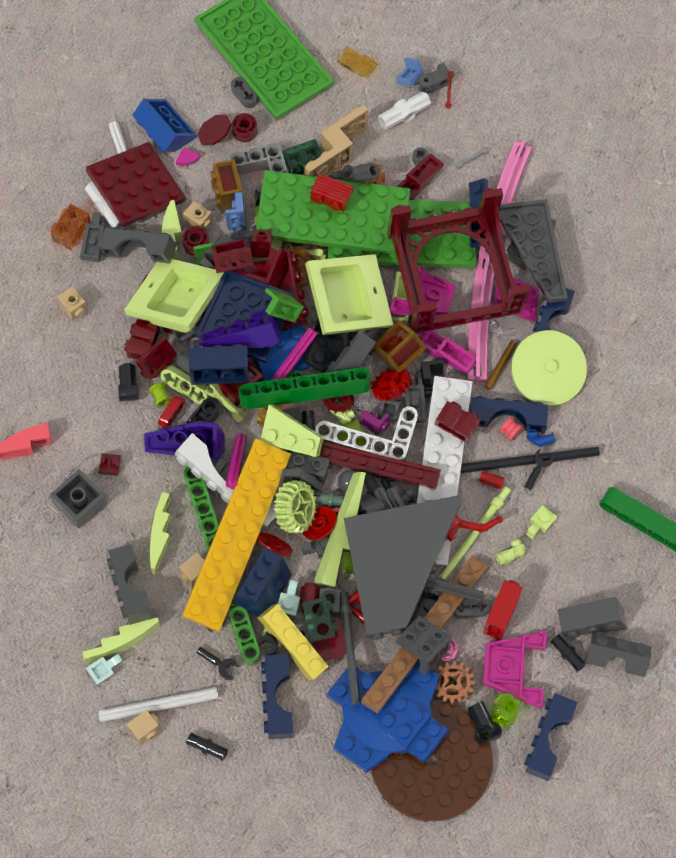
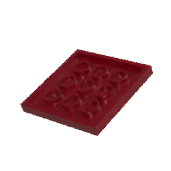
M149 142L86 166L85 171L122 227L166 210L172 200H174L175 205L185 202V195Z

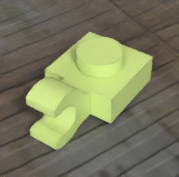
M542 505L531 517L529 522L532 525L527 530L526 535L533 539L540 530L546 533L557 520V516Z

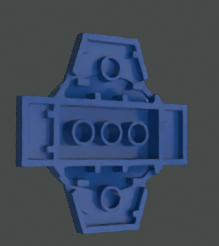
M417 662L377 714L362 704L361 700L383 671L368 673L356 667L360 704L352 705L347 667L327 693L329 699L342 707L344 717L333 747L334 750L366 773L388 759V756L392 753L404 754L408 752L425 763L449 732L448 728L432 718L430 707L440 680L439 675L430 670L424 676L419 672L420 663Z

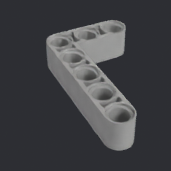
M268 144L237 151L230 156V160L234 159L235 163H241L236 164L238 175L268 169V171L281 170L279 172L288 173L282 150L277 144Z

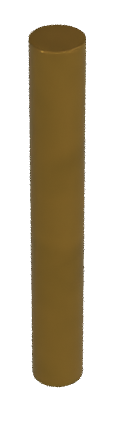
M510 341L485 385L486 389L491 390L517 345L514 341Z

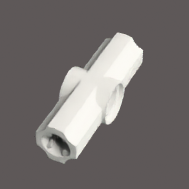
M421 92L408 100H399L393 108L378 116L381 127L387 130L402 121L404 123L411 121L417 113L431 106L429 96L426 92Z
M92 181L88 183L85 191L94 202L97 212L101 213V217L107 220L112 229L119 228L122 230L124 227L121 226Z

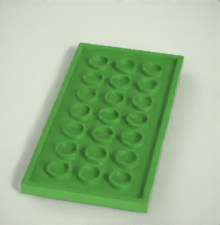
M224 0L194 18L196 25L235 72L254 90L257 98L275 120L280 119L334 85V80L266 0Z
M264 170L256 230H272V240L396 255L392 238L388 239L387 235L391 208L397 205H409V188L338 180L354 186L352 197L345 211L342 212L341 210L335 211L328 205L317 204L310 199L311 189L317 177Z
M409 200L411 208L410 219L427 218V216L432 214L443 215L449 211L459 212L466 208H471L470 202ZM466 225L459 226V228H466ZM424 232V234L429 235L431 232ZM460 233L441 234L432 238L421 249L417 260V267L475 269L476 250L470 247V236ZM418 234L410 235L412 241L417 243L422 241ZM328 247V259L376 254L378 266H399L396 255ZM415 247L411 249L412 252L417 250Z

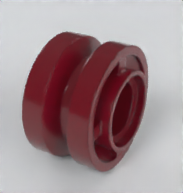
M241 113L234 117L232 121V134L236 140L250 142L256 137L257 121L251 114Z
M192 226L183 233L184 250L194 256V246L209 244L208 233L202 227Z

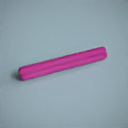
M308 328L271 380L287 378L318 335L315 330Z
M238 433L235 438L226 480V487L235 489V486H237L247 436L242 433Z

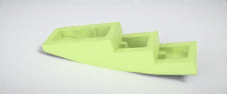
M165 492L161 494L151 529L150 565L153 575H156L170 543V535L166 533V530L171 520L170 514L166 513L171 499L170 494Z
M158 618L120 626V635L101 639L102 647L82 651L85 663L96 662L102 657L106 659L144 640L160 628Z

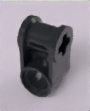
M206 398L197 410L192 413L187 423L196 421L214 422L220 415L218 401L214 398ZM210 406L215 407V410L211 412L206 409Z

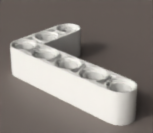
M408 406L402 409L392 441L326 421L319 422L315 432L319 434L320 428L327 427L330 432L323 436V441L404 461L414 433L418 413L413 407ZM411 412L414 414V419L407 421L403 417L404 414ZM405 430L409 433V436L406 439H401L398 433ZM339 433H347L348 438L345 441L338 440L337 436ZM364 438L367 443L359 447L356 444V440ZM377 443L384 444L385 449L382 452L375 451L374 446ZM397 448L401 449L404 453L399 458L395 457L392 453Z

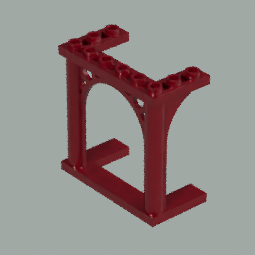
M489 188L483 191L479 208H466L459 212L449 211L443 215L432 214L427 216V218L410 219V205H397L391 208L387 235L388 239L392 238L413 319L411 329L415 333L523 312L530 288L528 284L515 286L499 222V208L503 198L502 188ZM479 223L480 229L477 232H471V224ZM466 225V228H459V226ZM483 231H485V233L483 234L485 238L480 237ZM424 232H431V234L425 235ZM445 233H460L475 239L485 248L489 255L502 303L435 316L436 304L435 302L426 303L418 274L417 260L421 249L432 238ZM418 234L422 241L419 243L411 240L410 235ZM412 247L417 249L414 252L411 251Z

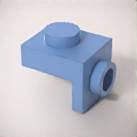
M406 57L404 59L406 69L396 79L398 84L412 87L424 72L418 59Z

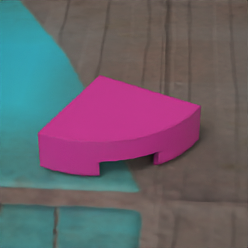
M183 148L175 161L176 165L185 166L196 163L200 159V154Z

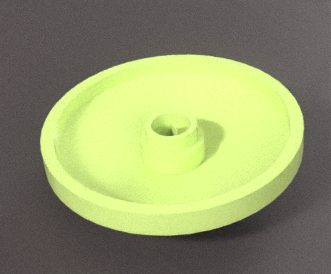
M545 330L531 334L518 345L511 360V376L514 385L520 394L532 403L541 402L548 406L563 404L572 399L581 390L586 379L587 363L582 349L571 337L558 331Z

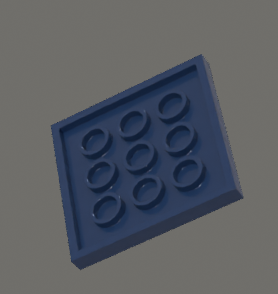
M225 271L195 335L200 338V335L221 326L228 328L235 320L245 321L251 318L250 314L267 309L273 298L265 292L266 288L291 295L294 299L295 296L236 272ZM277 317L279 331L281 332L286 320ZM273 347L247 348V355L252 359L267 363Z

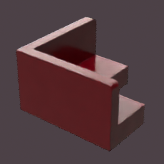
M271 248L265 265L253 261L254 265L245 267L244 271L238 269L236 273L277 288L288 262L287 253L282 248L278 250Z

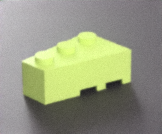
M275 405L268 406L261 441L290 451L314 457L320 456L323 436L300 423L289 414H286Z

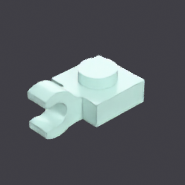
M290 580L287 594L281 592L278 605L286 615L295 618L300 597L295 596L298 581Z
M119 654L108 661H105L102 657L86 669L98 685L114 673L111 668L123 660Z

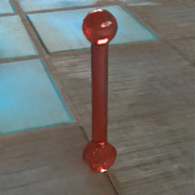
M448 71L446 74L448 77V91L445 107L447 109L452 107L450 99L452 78L454 77L453 71Z

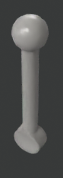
M483 147L481 151L465 160L456 161V168L460 169L468 161L481 154H487L488 148Z

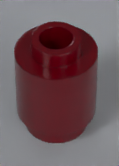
M305 583L304 586L300 587L301 612L307 614L316 613L320 602V588L314 583Z

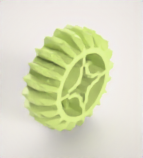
M288 481L283 483V487H280L279 493L276 494L277 499L274 501L276 505L273 509L276 511L274 517L277 518V524L285 532L303 533V531L308 530L309 526H312V521L315 520L314 513H317L315 510L317 505L315 503L316 496H313L314 490L306 482Z

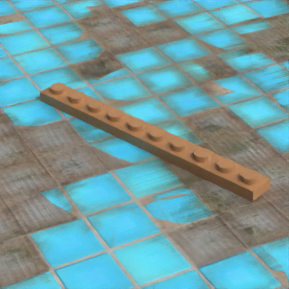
M472 555L451 583L473 589L488 569V565ZM443 592L424 619L442 630L465 598ZM401 647L362 698L361 703L378 714L418 662L419 658Z

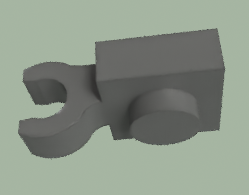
M331 533L320 540H314V543H303V555L317 552L318 558L323 557Z

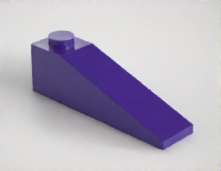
M266 309L250 314V319L245 321L238 319L228 328L221 326L200 335L199 345L203 347H213L215 345L226 347L241 344L247 346V348L273 347L280 340L277 317L269 315Z
M196 421L151 431L144 434L145 452L174 455L191 434H194L207 445L210 459L218 460L225 453V434L218 423Z

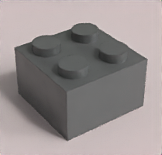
M80 469L50 494L52 503L78 529L107 504L106 495Z

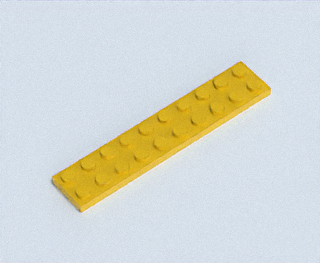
M256 438L253 441L239 475L237 486H235L181 617L216 632L220 631L278 488L282 470L286 468L290 458V453Z

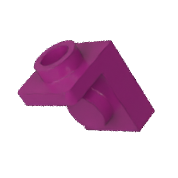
M364 410L360 415L359 423L378 436L381 431L385 432L389 427L390 415L386 413L379 420L374 413Z

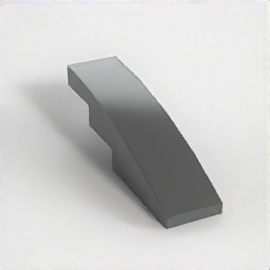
M359 331L350 346H345L336 362L332 361L326 372L358 368L376 342Z

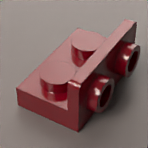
M162 337L136 361V364L142 371L140 374L149 380L157 377L165 366L173 362L177 353L168 340Z

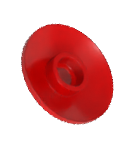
M319 507L315 509L317 513H314L315 520L312 521V526H309L308 530L302 533L305 538L313 541L320 540L332 532L337 522V515L332 508Z
M259 533L257 540L263 547L266 546L271 551L282 556H290L293 553L292 548L285 541L269 533Z

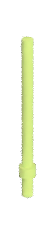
M505 486L498 497H494L490 503L491 506L478 522L479 524L489 522L495 512L501 509L504 505L503 501L511 492L508 487ZM472 530L450 560L448 566L439 575L441 580L445 581L479 536L480 533L478 531Z

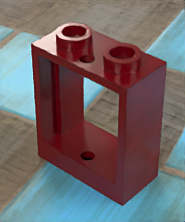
M247 238L211 246L217 273L254 265Z

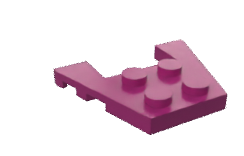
M417 267L426 303L435 302L437 308L435 316L447 314L455 286L437 275L432 276L425 272V268ZM394 297L390 313L395 315H411L408 301Z
M547 631L486 643L483 685L542 709L544 689L523 687L525 649L545 651Z

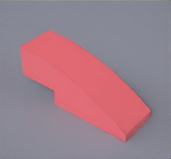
M48 423L22 430L1 442L0 460L34 455L33 447L51 445Z

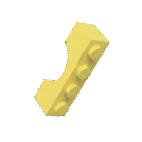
M278 604L271 605L257 617L269 633L285 646L293 657L295 665L308 680H314L329 667Z

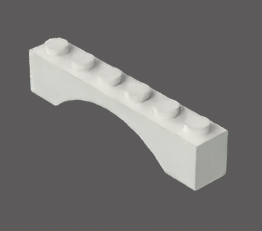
M191 434L174 454L177 456V461L184 466L190 467L192 469L191 472L197 478L204 479L207 482L206 485L213 491L217 490L221 494V498L228 503L234 489L226 487V481L214 468L209 457L207 445L194 434ZM271 502L261 527L262 530L275 518L276 511L273 510L275 508L273 502Z

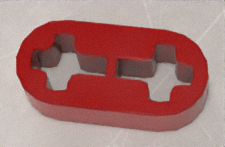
M175 395L161 414L158 425L163 428H169L182 410L185 399Z

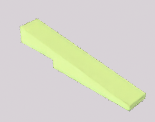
M355 472L352 475L337 516L336 525L331 532L313 581L314 584L335 587L342 550H350L344 518L357 516L366 474L364 472Z

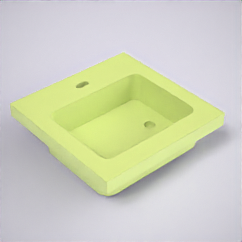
M376 254L312 260L305 263L323 335L393 326Z
M171 259L170 264L157 262L124 311L126 315L148 320L154 325L184 333L190 332L210 304L224 272L217 273L216 269Z

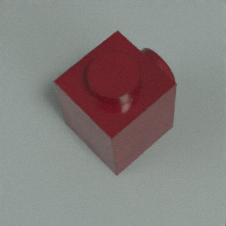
M253 230L252 257L268 258L272 248V230Z

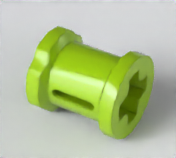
M159 382L149 388L150 394H153L156 400V407H164L172 400L171 396H168L164 383Z

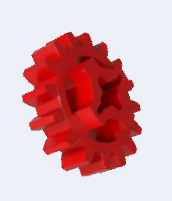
M389 368L387 371L381 372V376L375 377L376 381L372 382L371 390L374 397L378 398L379 401L384 399L387 402L390 398L395 400V397L402 396V392H407L406 388L411 387L410 382H412V379L407 370H402L398 373L396 370H390Z

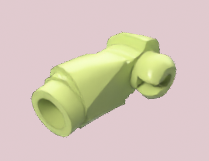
M352 409L344 413L337 412L336 414L332 410L329 411L339 419L341 424L350 423L351 419L355 417Z
M520 539L511 542V549L495 554L498 565H508L514 559L524 556L525 545L521 544Z

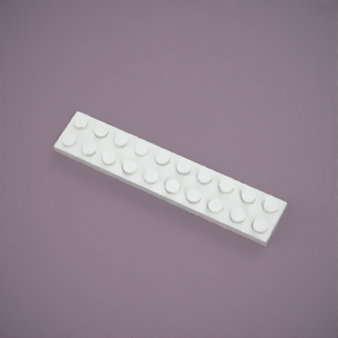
M434 376L422 465L441 469L437 489L419 485L417 503L457 496L464 442L451 433L440 429L434 423L447 401H454L461 405V409L469 411L472 381ZM449 540L445 541L435 566H448L451 546Z

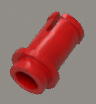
M486 470V472L482 471L479 482L482 485L487 484L501 489L505 477L488 473V470Z

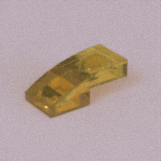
M350 47L346 48L337 61L350 71L369 78L378 63L365 54L361 56Z

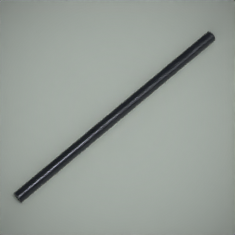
M599 447L552 452L554 455L553 462L600 456ZM551 452L539 454V457L543 461L549 460ZM534 455L461 464L460 474L535 464ZM390 478V481H391V482H398V481H399V480H395V479H391V478Z

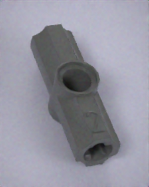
M375 163L356 167L346 165L343 170L332 172L328 177L363 183L378 177L379 170Z

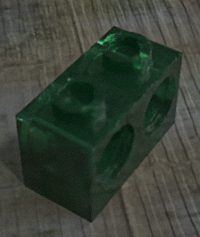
M316 139L282 151L288 173L304 174L306 164L321 156L322 151Z
M326 597L303 602L302 605L311 642L335 637L334 633L338 632L336 621H331L330 613L333 612L331 601H326ZM315 604H321L324 607V612L321 615H315L312 612ZM324 623L329 627L327 634L320 635L317 632L319 624Z

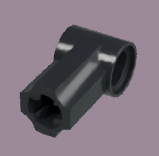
M123 363L119 366V401L139 400L136 367L131 363Z
M484 701L468 708L469 714L476 726V738L480 743L485 744L501 737V726L492 720Z

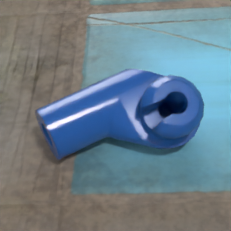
M530 429L527 432L528 441L538 447L555 443L553 434L541 436L536 429Z

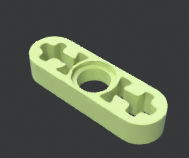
M169 366L161 372V379L166 385L196 403L201 404L206 398H211L205 392L206 385H191L190 376L176 367ZM183 381L188 382L190 389H186L183 386Z

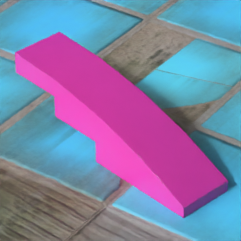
M433 330L416 333L427 347L424 352L438 360H444L445 364L467 374L476 361L474 355L448 337L444 339Z

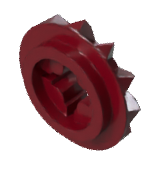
M353 395L337 397L339 401H342L341 404L336 402V397L323 399L324 406L327 407L328 411H334L335 414L337 412L344 413L346 410L350 411L354 405Z

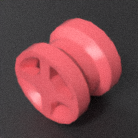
M510 417L502 425L500 432L506 434L508 439L513 441L521 433L523 426L516 424L515 419Z

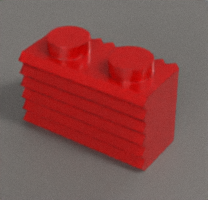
M319 173L311 189L310 199L317 204L328 205L335 211L341 210L344 212L352 197L354 186Z

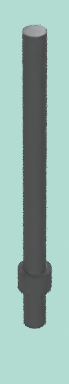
M343 591L340 593V616L343 617L352 705L360 704L350 617L352 615V608L349 605L348 592Z

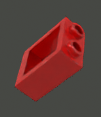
M504 580L486 621L483 634L499 641L502 640L523 589L519 583L512 580Z

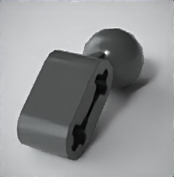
M352 469L345 470L340 474L338 485L342 492L346 493L352 475L357 471ZM361 494L357 515L385 510L380 500L370 494Z

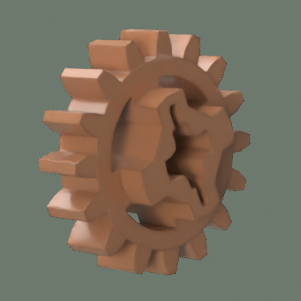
M453 661L451 666L448 662H445L446 667L442 668L439 666L440 672H435L440 677L435 691L437 693L436 696L438 699L443 698L445 704L450 701L454 706L455 701H458L461 705L463 698L469 700L468 694H474V690L471 687H475L476 683L471 680L475 679L473 673L470 674V667L465 668L463 662L459 666H457L456 661ZM444 678V684L441 688V681ZM467 678V685L464 689L463 683L466 681L465 679ZM451 682H457V685L454 686L453 684H451Z

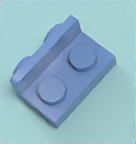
M242 192L235 193V200H232V209L225 210L228 231L236 232L246 229Z

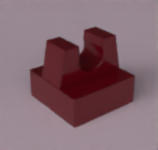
M101 453L99 474L118 476L121 455Z

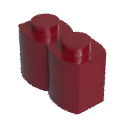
M137 319L135 324L131 325L130 340L125 342L124 351H126L127 357L138 360L157 342L160 327L151 324L149 321Z
M447 401L434 424L461 441L468 443L481 420L476 413L461 409L460 404L454 401Z

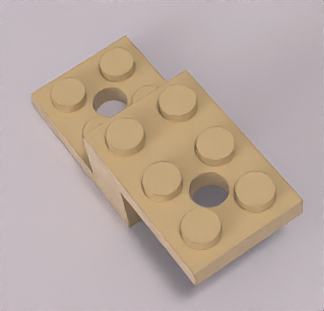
M365 105L354 108L350 114L339 118L335 124L327 126L322 130L320 137V152L322 154L318 159L306 164L304 175L318 177L320 173L328 176L352 162L353 143L350 139L367 129L368 108Z

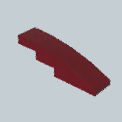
M430 153L407 173L406 179L396 187L409 188V200H413L443 168L444 163Z

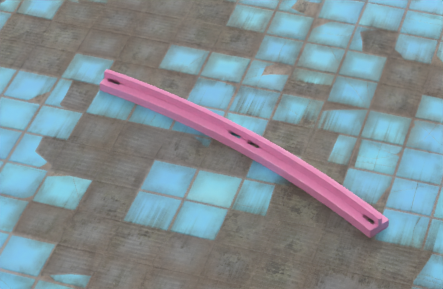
M524 140L521 143L514 142L500 177L497 189L502 188L503 191L501 204L512 203L518 182L530 155L532 147L525 145L526 141ZM500 223V229H501V235H502V234H503V231H504V228H503L502 224ZM483 246L480 247L471 309L489 306L491 301L494 272L491 263L488 269V264L491 261ZM489 320L469 323L468 352L476 357V361L467 372V381H487Z

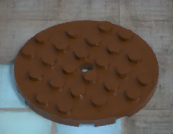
M432 700L430 703L432 718L448 728L449 731L431 754L436 757L437 763L434 765H429L426 762L423 763L408 752L404 754L392 753L388 756V759L371 770L375 786L378 788L383 799L393 809L411 819L424 822L450 820L471 809L485 792L493 766L490 742L482 744L477 740L475 735L476 726L470 714L457 705L453 706L449 702L445 704L441 700Z

